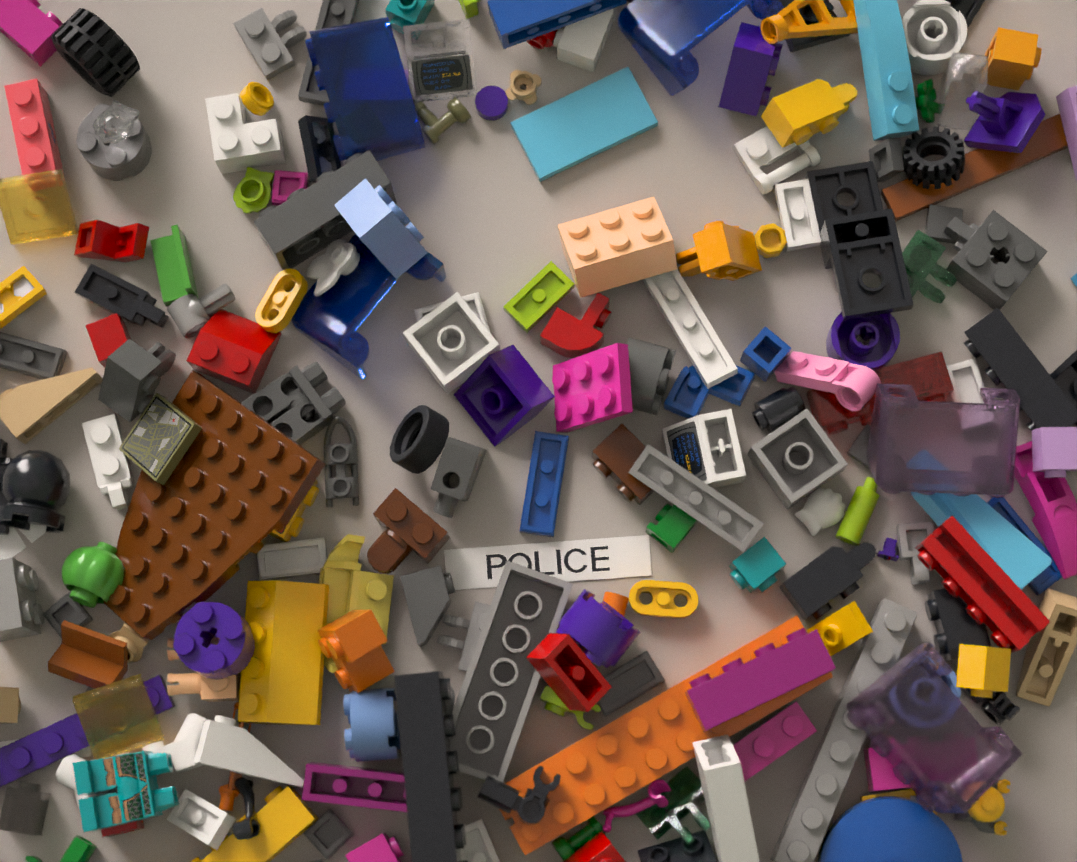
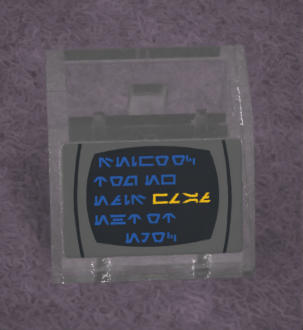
M469 19L403 26L413 103L477 95Z

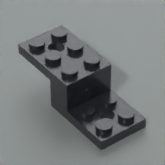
M873 161L807 171L806 179L809 180L821 238L820 247L825 269L833 268L843 320L912 309L914 304L893 209L883 210ZM843 192L849 193L854 197L855 203L851 206H843L837 201V195ZM866 273H874L880 278L881 285L876 288L867 287L863 283L862 276Z

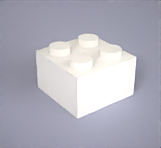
M458 292L403 332L406 343L447 395L464 383L490 354L500 350L499 343Z

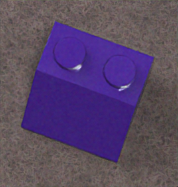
M514 345L490 354L454 393L456 399L494 447L536 417L555 397Z

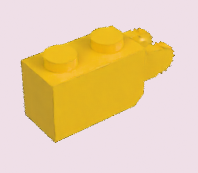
M817 79L773 97L761 118L782 148L793 143L800 145L816 133L826 134L832 131L839 124L838 119L841 114L846 113L849 109V103L855 100L858 95L854 85L847 84V82L832 88L827 81Z

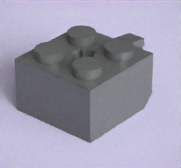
M994 210L980 227L974 223L969 226L955 216L944 229V233L955 242L953 247L958 251L946 270L952 278L994 310L996 308L1000 310L1048 252ZM996 258L999 263L996 265L991 260Z

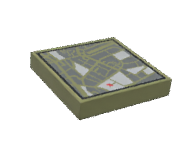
M156 393L119 450L154 481L164 485L202 427L166 397Z

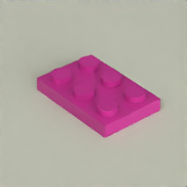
M615 343L552 366L556 432L568 433L633 413L628 344Z

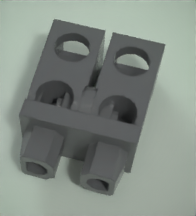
M318 362L312 363L302 370L296 365L289 370V373L279 377L241 402L299 445L328 426L334 418L333 415L346 404L345 399L336 387H333L322 396H319L315 391V387L328 379Z

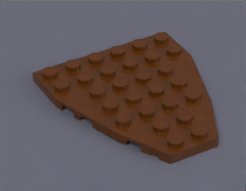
M194 370L191 371L172 403L201 426L202 429L164 485L154 481L147 473L141 470L116 547L115 555L122 561L124 566L123 583L117 586L109 597L110 600L103 602L141 637L153 640L160 635L168 625L179 621L183 617L182 611L193 603L197 604L209 599L241 569L238 563L249 552L257 554L264 547L261 541L273 530L280 532L286 527L326 463Z

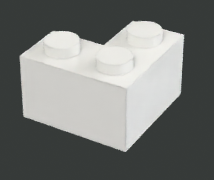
M238 93L205 99L214 161L221 174L247 170V167L260 168L286 163L282 132L276 118L247 123L245 107Z

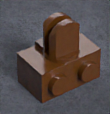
M395 488L373 513L375 519L386 529L368 549L367 558L374 570L383 574L394 572L412 551L428 564L450 539V536L444 528Z

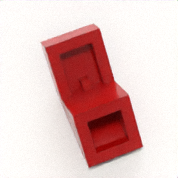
M98 219L81 223L79 225L74 255L83 258L125 263L144 259L149 227L140 223L118 227Z

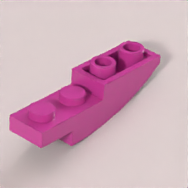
M1032 441L1006 450L1003 456L1035 513L1032 521L1064 580L1076 576L1077 502L1066 478H1045L1044 472H1033Z

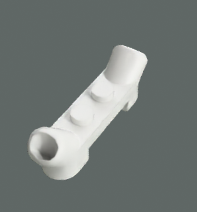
M191 713L187 715L173 743L164 746L163 741H158L142 747L143 751L170 753L176 772L183 773L201 767L203 765L194 763L204 721L209 719L196 713ZM75 754L66 756L57 769V781L74 790L78 807L79 799L115 793V790L92 795H77L73 763L86 760Z

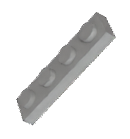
M650 444L645 447L628 472L742 552L746 550L764 524Z

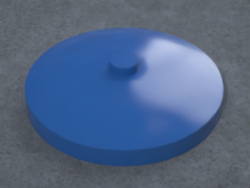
M894 796L871 798L843 812L827 831L818 857V862H963L959 845L953 833L939 816L916 801Z

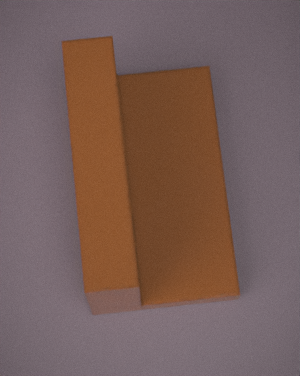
M64 620L61 624L62 644L48 661V672L111 695L128 671L127 643Z

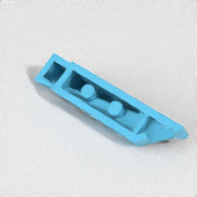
M921 450L903 465V469L914 480L909 486L911 495L938 527L953 515L1020 589L1024 588L1052 563V559L926 450Z

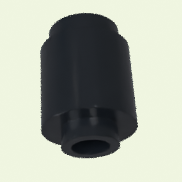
M793 386L788 389L783 387L754 403L756 410L752 412V415L761 430L766 428L772 433L806 408L800 394Z

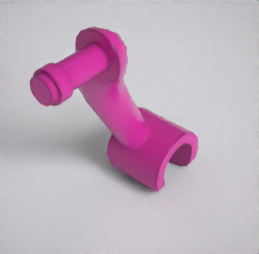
M655 780L648 787V797L629 805L605 809L603 814L606 816L602 828L603 831L606 833L611 831L613 818L630 817L655 804L662 808L666 807L669 802L660 794L662 792H670L671 788L664 780Z

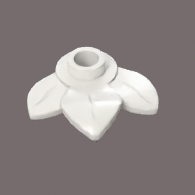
M337 239L328 245L325 254L318 256L311 262L306 276L310 279H317L314 291L316 297L335 285L341 274L344 276L348 275L357 267L360 261V254L356 252V247L353 244L346 243L344 239Z

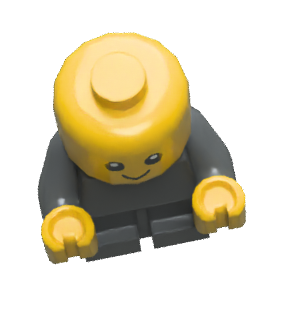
M986 778L976 783L975 786L958 785L955 821L971 822L979 831L984 833H994L1000 836L1007 834V831L1004 830V827H1007L1006 822L993 821L999 819L1004 813L1005 800L1002 794L1010 792L1007 786H1010L1011 782L1006 779Z

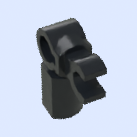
M961 688L976 704L979 702L983 704L981 706L982 711L997 725H1001L1006 719L1011 720L1020 711V708L1014 705L1004 692H993L992 698L970 696V688Z
M539 766L533 775L534 788L533 790L527 789L524 798L519 796V790L488 775L477 798L509 814L513 810L518 813L520 821L524 824L535 825L543 818L545 809L550 801L546 796L548 792L554 791L558 787L561 775L556 774L552 783L544 784L540 780L544 767Z

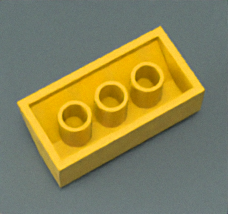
M279 580L248 581L245 619L251 627L255 649L249 664L241 671L237 722L265 725H320L325 655L318 644V640L321 637L317 630L327 625L329 585Z

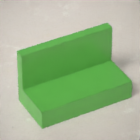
M178 225L171 226L173 235L150 240L163 303L166 306L188 294L196 295L198 298L186 238Z

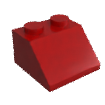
M220 309L199 331L186 361L195 371L254 394L259 387L282 333L267 332L254 321Z

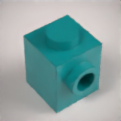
M390 0L385 9L390 27L401 34H407L408 32L417 36L435 4L434 0Z
M763 537L731 562L729 567L732 569V572L729 575L741 590L747 588L752 593L758 588L763 593L778 581L775 574L783 569L786 563L769 541Z

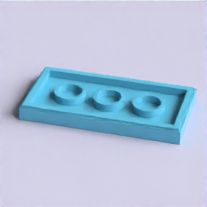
M629 67L619 70L511 122V127L540 182L658 126V121Z

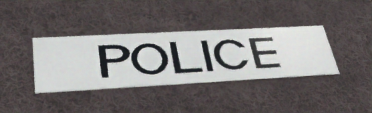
M649 535L444 550L445 572L451 574L455 590L497 587L507 560L567 582L652 576Z

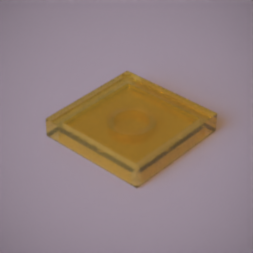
M62 169L0 178V208L11 245L77 235L78 228Z
M141 673L73 696V704L95 760L117 756L164 740L163 731Z

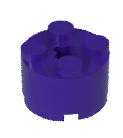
M841 312L834 320L826 338L828 357L866 366L879 373L888 365L900 343L899 326L890 313L843 320ZM858 335L862 337V340H868V344L863 345L862 342L857 341Z
M584 589L558 622L560 627L556 632L558 634H569L577 645H583L586 648L584 653L589 660L599 667L603 665L608 669L610 665L615 666L641 632L638 629L632 628L634 625L605 601L599 603L594 599L595 594Z
M199 602L180 619L175 631L173 648L187 667L206 678L219 680L236 675L245 669L253 656L255 643L249 623L235 610L218 602ZM213 637L220 639L217 645L210 643Z

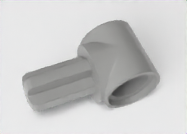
M223 284L199 299L193 294L182 296L171 303L167 310L184 338L190 339L198 336L201 328L210 320V315L235 300V295L227 284Z

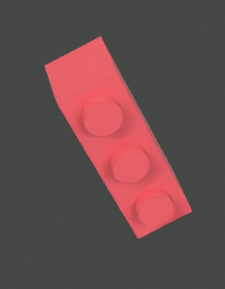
M37 78L4 86L23 179L33 191L64 184L65 177L47 92Z

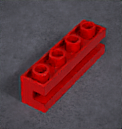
M953 515L915 547L919 552L917 557L928 570L933 571L935 569L944 579L942 581L944 588L953 597L959 596L968 605L966 608L967 613L978 624L984 623L992 632L990 637L999 648L1011 649V653L1017 652L1030 641L1031 637L1050 623L1047 617Z

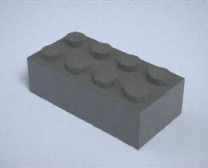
M370 150L364 154L356 153L346 160L345 165L334 172L330 170L323 173L312 186L307 189L300 188L292 192L286 202L278 207H268L259 214V218L254 223L282 270L296 267L328 247L333 241L341 239L353 231L334 205L365 178L374 189L381 185L393 202L397 204L392 184Z

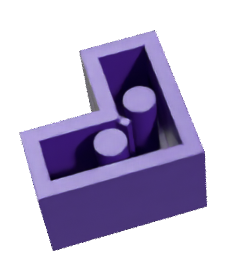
M741 22L718 107L756 117L760 105L767 107L772 87L765 86L768 75L775 76L783 44H769L766 42L761 34L760 26Z

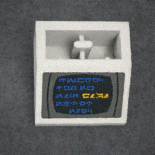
M732 409L697 415L662 429L667 457L712 488L743 483L746 472Z

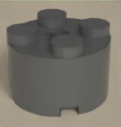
M629 338L627 344L632 408L658 415L662 398L667 390L670 378L668 374L672 368L676 350L643 340Z

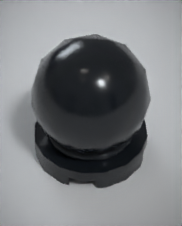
M28 450L19 454L6 465L1 477V492L7 503L0 505V525L29 530L30 524L45 525L47 533L63 532L66 518L58 514L57 510L66 503L70 492V474L61 459L46 451Z

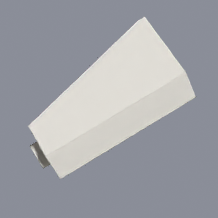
M728 734L692 742L718 861L760 862L741 762Z

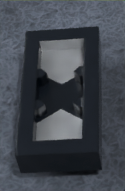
M308 115L299 119L298 125L309 180L316 183L317 178L323 173L330 170L334 172L341 168L332 119Z

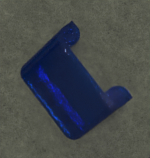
M633 0L619 13L618 26L670 96H673L687 88L698 77L699 65L690 50L743 7L747 6L755 17L762 20L778 14L785 7L779 0Z
M355 233L348 243L353 244L356 247V252L360 254V261L357 267L348 275L344 276L341 274L335 285L318 297L314 295L316 281L305 294L292 317V323L300 333L363 380L367 376L363 364L369 356L370 348L365 337L356 330L398 278L396 279ZM429 252L406 271L413 278L422 281L435 277L440 282H443L446 278L444 264Z

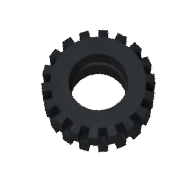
M79 8L51 35L55 48L65 61L88 84L104 95L113 97L140 70L135 54L122 38L101 18L86 9Z

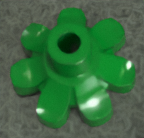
M932 79L919 83L917 85L918 95L915 96L916 109H919L926 123H934V114L940 113L939 103L934 102L937 94L935 88H933L934 82Z

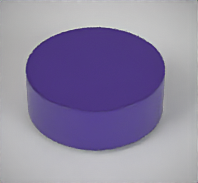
M492 85L482 88L475 98L476 110L486 120L494 121L502 118L508 110V97L505 91L498 86Z

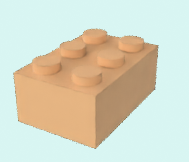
M654 197L558 225L563 254L580 298L677 269L673 238Z

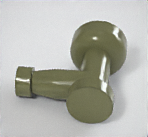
M456 97L448 102V112L439 119L427 109V106L422 101L416 103L412 109L425 123L426 126L421 130L433 144L439 141L438 136L456 121L465 123L471 118L470 113Z

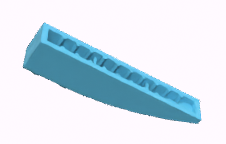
M854 0L873 141L906 137L919 131L910 60L897 0Z

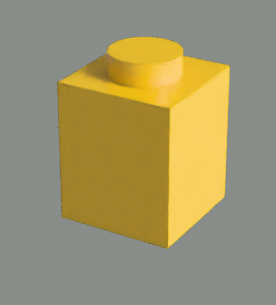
M960 644L956 687L970 688V696L992 698L993 691L1008 692L1011 649Z

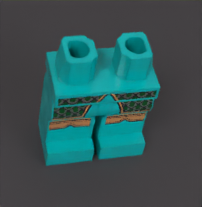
M139 751L73 763L77 795H92L117 789L116 793L78 800L83 832H94L163 815L162 811L179 805L175 786L158 788L157 775L173 772L172 756L170 753Z

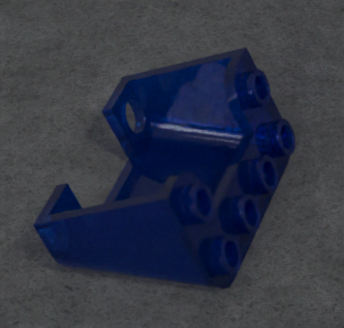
M385 17L309 31L311 38L305 39L312 66L319 65L320 70L314 71L319 91H327L329 102L323 105L328 122H336L339 134L334 135L333 139L340 161L347 160L356 153L364 154L368 150H370L376 161L424 148L423 133L389 18Z

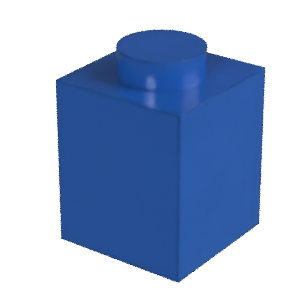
M765 326L743 351L740 362L766 382L778 366L788 357L791 347Z

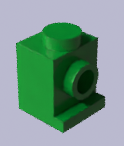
M666 503L655 517V520L659 523L655 525L650 522L645 532L673 553L698 521L676 505L671 506Z

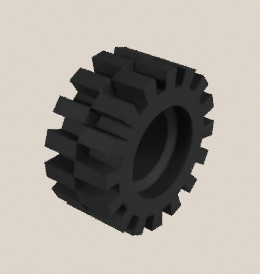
M926 127L921 129V135L915 132L912 134V139L907 138L905 146H903L904 173H906L908 180L913 179L914 185L918 186L923 182V188L929 189L930 184H934L935 189H941L940 183H944L946 187L952 185V179L957 181L960 178V173L963 174L965 165L964 142L962 139H959V135L956 132L950 135V129L944 128L943 132H939V127H933V132H928ZM929 155H941L945 157L937 161H927L923 159L924 157Z

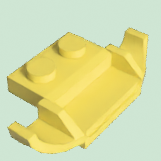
M348 534L335 546L328 555L323 567L320 568L318 584L329 585L327 624L352 610L371 609L387 638L394 575L361 571L362 564H359L358 560L365 537ZM325 656L324 666L329 672L334 673L338 669L332 657L328 659Z

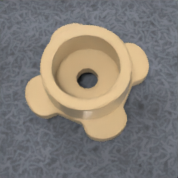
M514 70L510 74V88L506 89L505 92L508 100L514 101L517 99L524 101L527 105L534 104L537 101V87L542 84L541 77L528 71ZM525 85L527 88L522 90L520 87Z

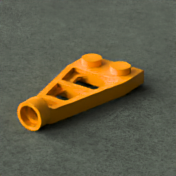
M794 0L778 14L762 20L761 34L766 42L775 44L790 38L858 33L854 0H839L847 17L837 18L831 16L823 0ZM809 4L819 23L806 25L799 9Z

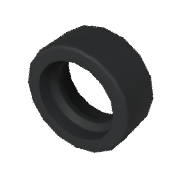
M419 405L412 409L399 424L390 445V458L392 462L415 474L426 471L436 461L445 446L449 434V421L445 416L425 405Z

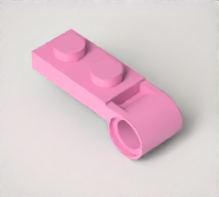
M795 351L774 371L777 382L835 393L839 403L850 411L861 410L881 386L879 376L869 367Z

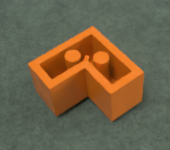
M371 609L352 610L317 630L321 637L318 640V644L328 659L332 657L338 669L334 671L335 676L344 690L348 688L350 692L360 693L395 672L381 646L388 640Z

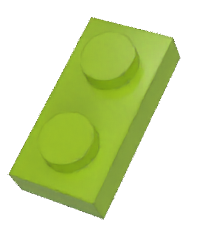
M550 261L503 306V309L528 333L575 288V283Z

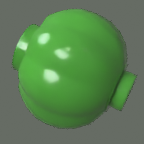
M98 542L97 546L80 547L67 556L62 566V580L65 587L71 591L70 599L90 608H95L97 603L104 604V601L110 600L109 597L118 585H122L124 579V566L122 561L115 555L117 551L115 547L104 542Z

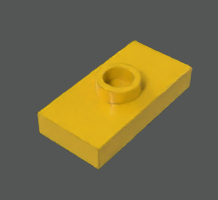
M855 601L807 629L808 633L817 629L830 657L873 632Z

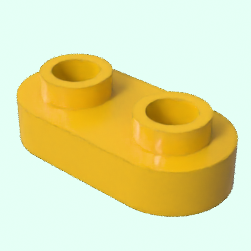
M289 268L279 272L258 305L255 318L257 323L267 332L277 333L286 328L308 289V283L299 271Z
M641 580L632 586L629 593V604L634 612L642 616L686 618L697 608L698 594L691 585L683 582ZM642 593H649L652 596V602L644 605L640 602L639 596ZM676 596H684L687 604L684 607H677L674 604Z

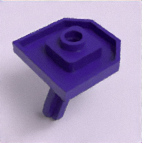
M978 91L973 92L971 97H967L966 104L969 105L970 111L980 116L963 141L967 147L1022 153L1046 115L1037 94L1007 92L995 98Z

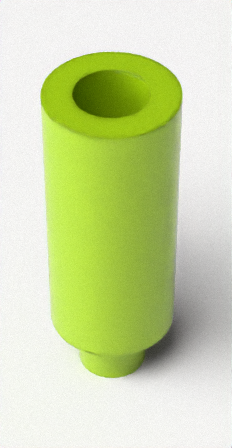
M867 477L863 487H856L835 537L852 546H859L880 497L876 493L880 483L878 480Z

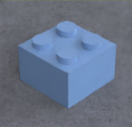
M365 178L334 205L359 239L396 279L428 253L420 243L424 238L423 235L412 224L400 207L393 202L381 185L374 189Z

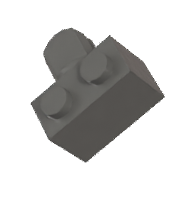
M131 339L127 340L107 357L98 400L131 422L140 413L144 412L152 400L161 377L172 367L176 354L171 350L165 351V346L160 342H157L146 351Z

